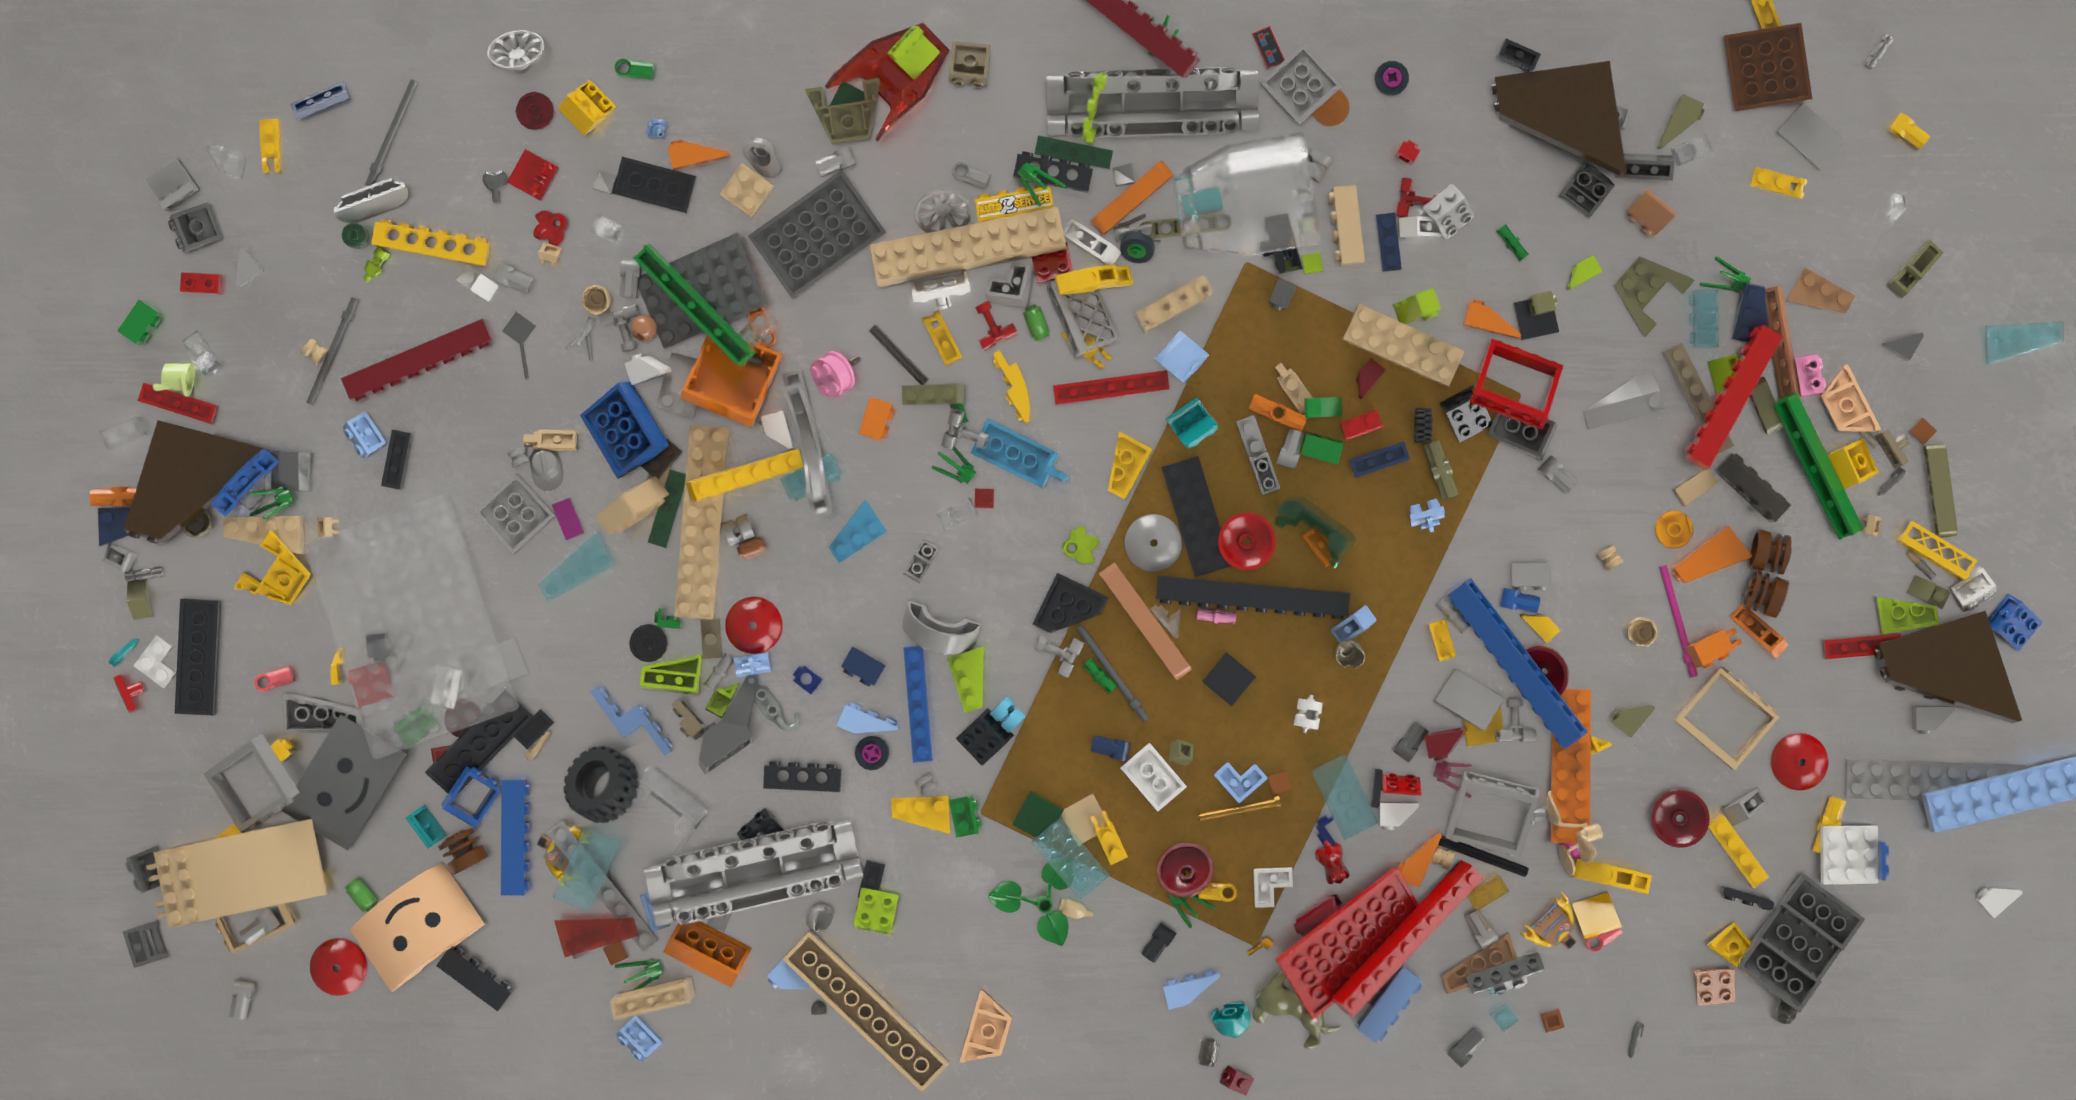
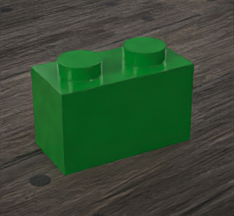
M138 300L117 332L137 345L144 344L150 336L149 331L151 328H155L159 324L162 313L146 302Z

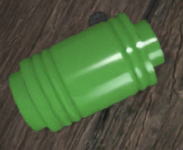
M1034 304L1025 308L1026 312L1023 313V316L1032 335L1031 337L1037 341L1050 336L1048 333L1050 330L1041 307H1036Z
M355 878L345 887L346 893H348L349 897H351L362 912H368L376 906L375 902H377V899L363 884L361 879Z

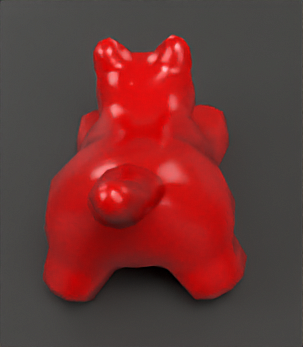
M1325 841L1324 849H1317L1315 858L1325 868L1327 883L1330 885L1334 882L1341 884L1344 878L1347 879L1350 876L1348 869L1342 861L1343 849L1339 843L1335 842L1331 846L1328 841Z

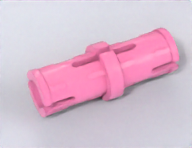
M1198 608L1197 620L1214 621L1216 624L1218 622L1235 624L1236 612L1221 611L1218 608H1215V610Z

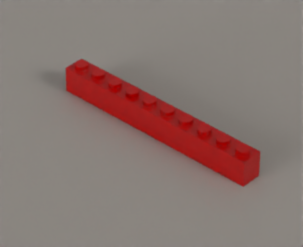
M1461 860L1331 998L1343 1012L1354 1017L1480 883L1483 877L1472 865Z

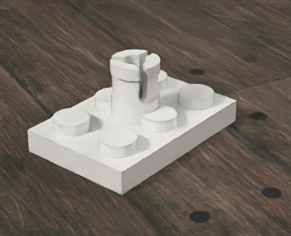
M967 270L910 281L914 302L923 303L936 298L938 309H946L947 306L950 307L952 305L951 295H964L967 292H971Z

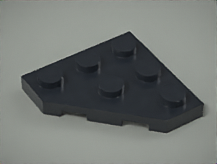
M1057 573L1032 625L1049 633L1056 632L1101 615L1109 597Z

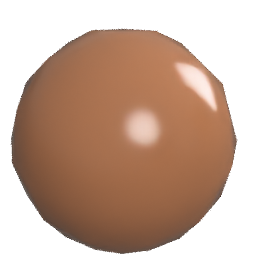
M648 315L636 317L630 326L633 337L642 342L651 340L657 332L655 320Z

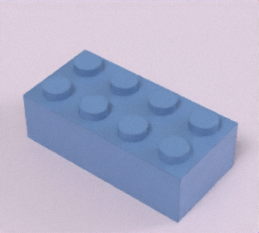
M1402 965L1386 982V986L1377 994V998L1368 1006L1356 1022L1355 1027L1375 1043L1378 1040L1382 1041L1388 1033L1386 1031L1390 1024L1393 1026L1398 1020L1399 1016L1397 1014L1401 1009L1405 1010L1409 1005L1410 996L1412 994L1416 995L1422 987L1420 984L1422 980Z

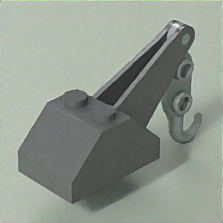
M746 676L722 721L717 724L713 722L705 728L706 731L704 732L699 757V767L704 774H707L753 743L754 736L748 728L753 702L757 704L767 719L777 724L784 731H792L797 728L799 724L798 714L794 713L795 721L792 725L785 724L780 706L770 692L758 685L757 676Z

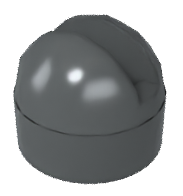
M821 1001L814 1002L811 1007V1014H827L825 1004Z

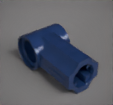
M1094 735L1090 751L1110 756L1113 759L1127 761L1131 743Z

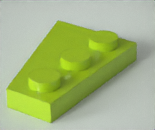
M1875 597L1881 634L1940 625L1937 606Z

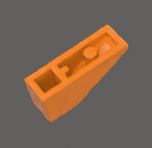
M682 140L672 141L671 145L667 146L673 170L730 157L728 151L690 142H682Z
M1473 300V302L1468 303L1463 326L1516 339L1521 337V334L1489 306H1485V302Z
M1743 603L1730 616L1732 621L1773 658L1777 659L1789 646L1786 640L1750 609L1744 608Z
M1436 832L1404 859L1403 864H1398L1397 869L1405 882L1420 888L1442 834Z

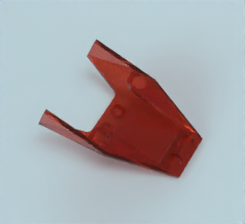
M924 23L915 26H918L923 31L922 34L940 53L915 80L887 54L911 28L909 27L871 41L834 72L825 85L829 89L857 78H863L864 80L880 78L878 94L890 106V112L875 138L877 142L924 99L949 52V49Z

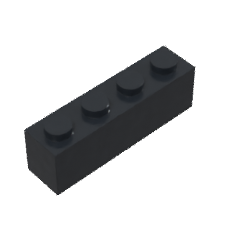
M452 946L449 948L436 966L498 1012L513 993V990L510 989L512 986L504 980L499 981L496 979V974L490 969L484 970L480 967L481 963L475 958L471 957L469 959L464 955L465 951L460 947Z

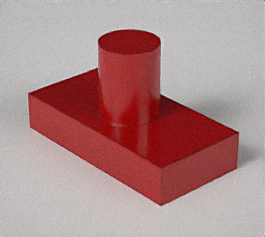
M121 674L113 677L128 713L136 711L131 697L144 692L140 681L126 687Z

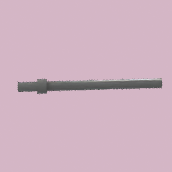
M412 79L407 86L376 160L369 168L371 171L365 182L367 186L374 183L377 174H380L383 168L381 165L418 83Z
M351 297L346 311L343 310L340 325L306 401L310 405L314 404L348 323L354 317L353 312L358 300Z
M1080 625L1076 628L1130 703L1128 705L1131 710H1135L1142 722L1149 719L1140 706L1142 705L1138 698L1135 699L1084 626Z

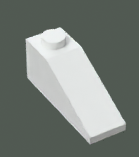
M1073 218L1069 220L1063 229L1064 237L1105 265L1114 264L1121 254L1113 244Z

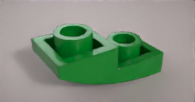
M1341 397L1304 398L1305 418L1342 416Z

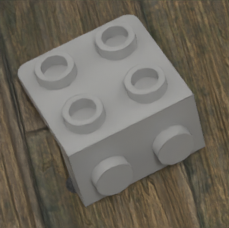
M1450 184L1422 207L1424 212L1436 223L1445 239L1455 235L1461 227L1468 224L1474 217L1466 197L1453 184Z

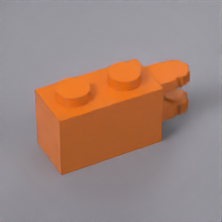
M1725 629L1716 631L1685 647L1695 668L1702 666L1705 669L1712 666L1714 660L1718 659L1720 661L1729 657L1728 653L1742 644L1741 639H1737L1732 643L1729 637L1737 633L1736 629L1728 632Z

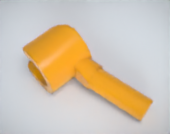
M1264 937L1257 946L1247 952L1248 955H1252L1262 947L1268 950L1273 945V941L1269 937Z

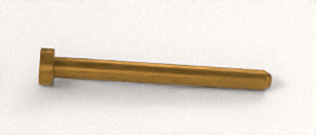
M1277 795L1272 800L1198 814L1197 819L1201 822L1271 807L1281 809L1280 798Z

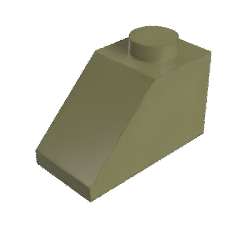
M1552 291L1531 295L1527 298L1531 316L1554 311L1556 306H1558L1557 297L1555 294L1552 295Z
M1644 705L1624 707L1621 710L1617 709L1612 715L1613 720L1611 723L1631 738L1654 711L1655 707Z

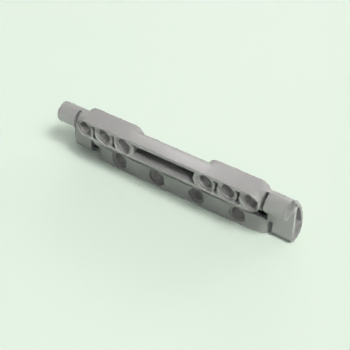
M1233 67L1194 68L1187 78L1179 76L1172 69L1069 72L1067 75L1046 76L1048 136L1068 135L1077 139L1083 137L1085 117L1089 118L1090 115L1069 114L1089 113L1087 106L1089 99L1093 100L1092 93L1094 89L1090 82L1094 81L1095 75H1099L1100 72H1103V75H1107V81L1104 91H1100L1096 113L1121 114H1096L1093 124H1098L1100 127L1096 128L1095 138L1234 134L1239 130H1259L1258 70H1237ZM1207 78L1214 79L1212 82L1205 81ZM1168 79L1176 80L1174 83L1166 82ZM1130 80L1137 81V83L1133 85L1129 84L1128 82ZM1226 109H1236V111L1184 112V111H1191V110H1226ZM1228 120L1234 121L1231 125L1226 124ZM1190 121L1196 122L1193 126L1187 125ZM1208 121L1215 122L1213 125L1206 124ZM1114 123L1119 124L1117 128L1110 127ZM1076 124L1081 126L1079 129L1072 128Z
M850 820L833 824L818 822L670 857L664 860L663 864L643 868L656 927L673 923V921L680 924H688L835 889L840 887L843 881L847 882L863 878ZM835 861H836V863H832V864H828V865H824V866H819V867H815V868H811V869H807V870H802V871H798V872L786 874V873H788V872L797 871V870H801V869H805V868H809V867H814V866H818V865H822V864H826V863H830V862H835ZM724 888V889H722V890H718V891H714V892H709V893H705V894H701V895H697V896L688 897V898H684V899H680V900L673 901L674 899L683 898V897H687V896H691V895H695V894H699V893H704V892H708V891H712V890Z

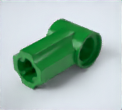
M619 59L615 63V72L621 78L630 77L652 80L653 63ZM621 64L629 66L626 73L618 71V67Z

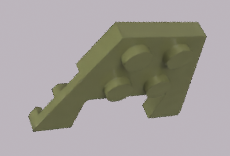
M880 78L862 81L864 101L833 106L825 105L823 87L805 89L832 144L870 139Z
M1639 256L1614 284V287L1628 308L1633 320L1638 325L1640 332L1646 337L1657 325L1655 321L1643 312V309L1667 281L1683 294L1695 280Z

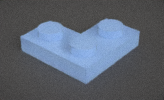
M1227 762L1213 774L1238 803H1241L1268 779L1256 764L1252 765L1240 776Z

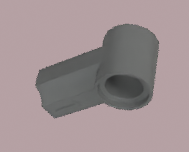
M1415 722L1406 736L1395 746L1393 752L1409 763L1429 731Z
M1473 1029L1461 1042L1456 1043L1448 1051L1447 1055L1462 1068L1473 1057L1472 1054L1486 1040Z

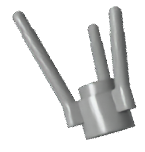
M1146 214L1124 223H1119L1117 227H1114L1116 242H1121L1124 236L1131 232L1151 228L1152 224L1129 228L1128 226L1145 218ZM1153 240L1154 244L1161 243L1160 240Z

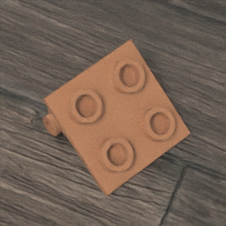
M1726 967V969L1719 970L1716 968L1714 971L1712 969H1709V971L1698 970V972L1694 973L1697 987V1006L1736 1002L1734 968L1729 969V967Z

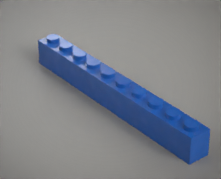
M1472 578L1450 593L1448 596L1451 598L1450 601L1453 606L1460 610L1463 619L1473 627L1475 635L1485 643L1487 651L1495 656L1498 665L1509 675L1510 681L1517 685L1522 697L1532 705L1534 713L1542 718L1544 726L1554 734L1556 742L1566 749L1584 736L1588 731Z

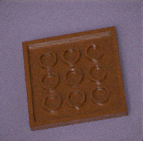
M1802 23L1724 35L1735 112L1813 99Z

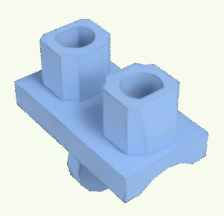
M1437 499L1427 502L1429 508L1427 511L1422 512L1420 504L1410 506L1411 527L1420 525L1421 530L1428 528L1430 533L1434 532L1433 526L1439 525V519L1445 518L1444 507L1440 506Z
M768 653L733 658L736 677L771 672Z

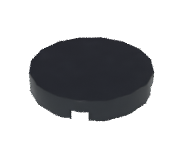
M646 624L639 626L633 631L629 646L634 657L640 661L653 662L664 655L667 650L668 641L666 634L661 628L656 625Z

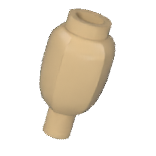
M1066 898L1065 900L1061 899L1058 904V910H1061L1062 914L1077 919L1084 916L1092 918L1093 911L1086 909L1085 905L1078 900Z

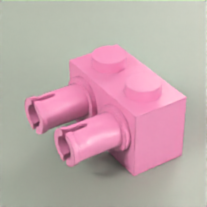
M1818 354L1794 358L1800 396L1823 393L1824 388H1826V381L1821 376L1823 363L1822 359L1818 358Z

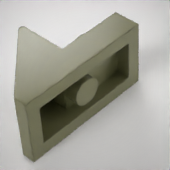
M1916 575L1907 591L1908 594L1940 609L1944 608L1951 593L1936 585V583Z

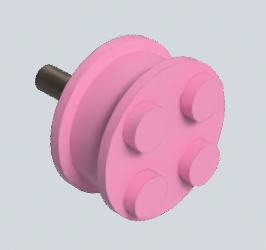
M830 351L823 358L815 360L811 365L810 374L820 394L835 398L843 390L846 391L852 388L855 380L852 367L861 361L860 357L856 355L847 361L838 352Z

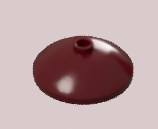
M1533 646L1526 649L1543 672V668L1548 671L1544 675L1561 696L1569 682V670L1563 657L1557 651L1546 646Z
M1675 790L1666 793L1656 802L1652 811L1651 821L1654 832L1661 841L1672 847L1685 848L1698 843L1705 836L1710 823V816L1706 804L1699 796L1690 791ZM1682 815L1683 821L1678 822L1676 817Z
M1181 843L1172 846L1161 856L1157 865V878L1161 887L1167 893L1181 898L1192 897L1201 893L1210 884L1214 875V863L1210 854L1203 847L1194 843Z

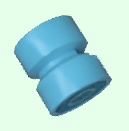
M1006 697L990 715L996 721H1001V726L1009 733L1026 716L1019 708L1015 709V704Z

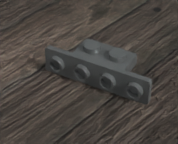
M1537 952L1468 975L1466 980L1472 994L1489 989L1491 995H1501L1509 989L1524 987L1528 983L1527 976L1542 972L1545 968Z

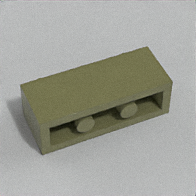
M964 385L902 386V405L964 404Z

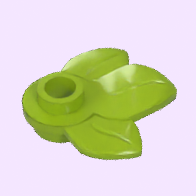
M1084 526L1077 527L1072 530L1070 538L1063 543L1062 550L1067 557H1074L1081 564H1090L1095 562L1091 551L1098 546L1100 540L1095 536L1086 535ZM1070 544L1075 545V551L1070 552L1068 546Z

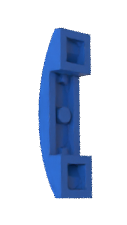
M264 448L225 484L213 499L211 505L226 517L236 507L237 501L264 474L267 475L279 461Z

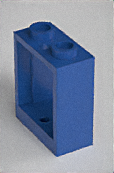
M466 766L441 803L442 808L476 828L501 791L498 785L499 782L490 776L488 778L484 777L482 772L475 767L471 769ZM468 776L491 788L474 814L452 802Z

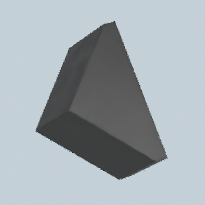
M1919 333L1882 343L1883 348L1907 361L1911 360L1924 335Z

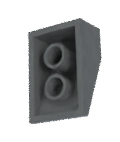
M1497 413L1487 436L1527 455L1543 460L1558 425L1556 422L1547 419L1544 427L1539 429Z

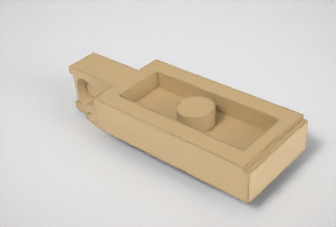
M1280 363L1275 367L1280 375L1277 378L1279 385L1301 414L1305 411L1304 398L1313 397L1297 374L1291 368L1286 370L1283 364Z
M538 430V432H534V435H524L523 444L524 446L533 447L535 450L576 451L577 431Z

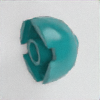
M1242 1002L1227 1003L1223 1005L1224 1009L1219 1011L1217 1008L1213 1011L1211 1018L1215 1029L1221 1035L1237 1038L1250 1025L1249 1008L1247 1005L1244 1006Z

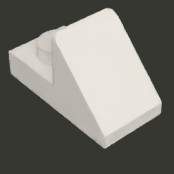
M467 264L456 279L488 302L499 287V285Z

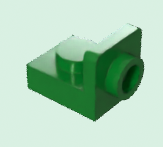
M659 608L658 612L655 611L654 623H657V627L682 629V621H678V617L667 616L666 620H663L664 608Z

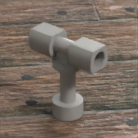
M636 304L623 307V310L615 313L610 311L599 315L603 327L613 323L615 327L619 326L624 342L621 344L622 352L637 348L635 340L631 341L626 323H629V318L640 315Z
M953 409L948 419L949 430L944 433L941 446L953 449L956 440L962 436L976 442L977 447L984 449L988 443L989 435L983 432L978 435L965 430V425L961 424L964 412L959 409Z
M1041 636L1035 650L1042 653L1044 649L1059 656V661L1062 664L1058 673L1068 678L1074 666L1073 661L1076 655H1079L1084 642L1073 638L1070 647H1065L1062 650L1047 643L1048 638Z
M1507 699V707L1511 708L1512 726H1508V730H1496V742H1511L1513 740H1519L1520 742L1536 741V730H1523V726H1519V707H1523L1522 699Z

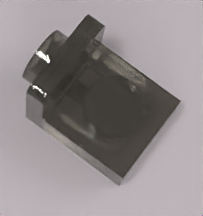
M1779 998L1777 1009L1773 1013L1772 1018L1777 1019L1782 1024H1790L1796 1018L1797 1011Z

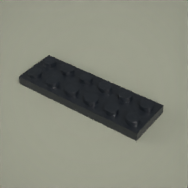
M1199 456L1161 467L1194 576L1198 577L1231 567L1219 551L1218 536L1221 528Z
M180 599L174 714L214 715L220 600Z
M505 690L425 771V774L448 794L466 766L471 769L475 767L481 771L534 715ZM468 776L458 793L473 779L471 776Z

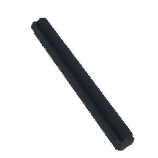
M1443 835L1438 843L1439 846L1526 877L1529 868L1461 842H1453Z

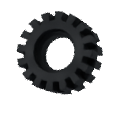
M1416 408L1414 416L1415 443H1430L1432 438V409Z

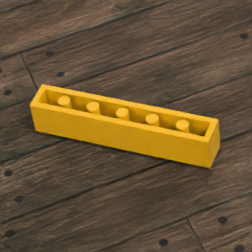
M790 449L685 483L690 500L699 501L791 472L804 466L799 449Z

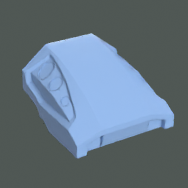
M1179 331L1154 359L1185 383L1198 370L1209 354L1182 331Z

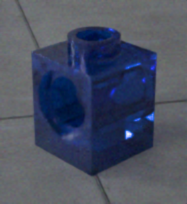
M806 665L803 668L799 666L793 674L795 677L793 681L809 694H812L823 680L822 677ZM804 673L811 675L812 681L810 684L802 682L801 677Z

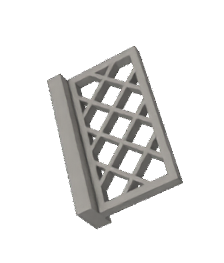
M1056 280L1048 284V293L1075 357L1083 355L1084 352L1119 341L1120 338L1099 289H1096L1094 292H1086L1082 300L1073 296V294L1059 295ZM1089 293L1096 296L1098 300L1096 306L1086 302ZM1071 299L1081 303L1079 311L1071 309L1069 305ZM1083 305L1094 309L1091 317L1080 313ZM1096 310L1104 314L1105 319L1103 323L1093 319ZM1078 317L1089 321L1086 329L1078 326ZM1091 322L1101 326L1098 335L1088 330ZM1103 328L1110 330L1113 337L1106 339L1100 336ZM1086 334L1096 338L1094 344L1086 345L1084 340Z

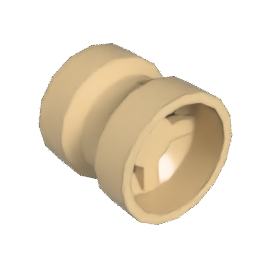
M313 338L301 350V354L311 358V362L315 365L328 352L324 347H320Z
M1611 545L1598 553L1599 558L1605 562L1604 566L1607 571L1623 562L1622 557L1616 554L1617 549L1615 545Z
M1438 845L1430 863L1440 864L1442 868L1448 870L1455 852L1446 851Z

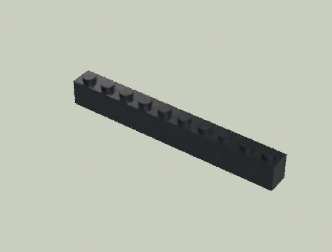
M1158 576L1156 599H1160V603L1171 604V600L1179 601V605L1190 606V602H1196L1198 607H1209L1210 604H1217V608L1229 609L1230 605L1236 606V610L1248 611V607L1256 608L1255 612L1267 613V609H1274L1276 614H1286V611H1294V615L1305 616V612L1313 613V617L1324 618L1325 614H1330L1332 619H1344V616L1349 614L1350 593Z

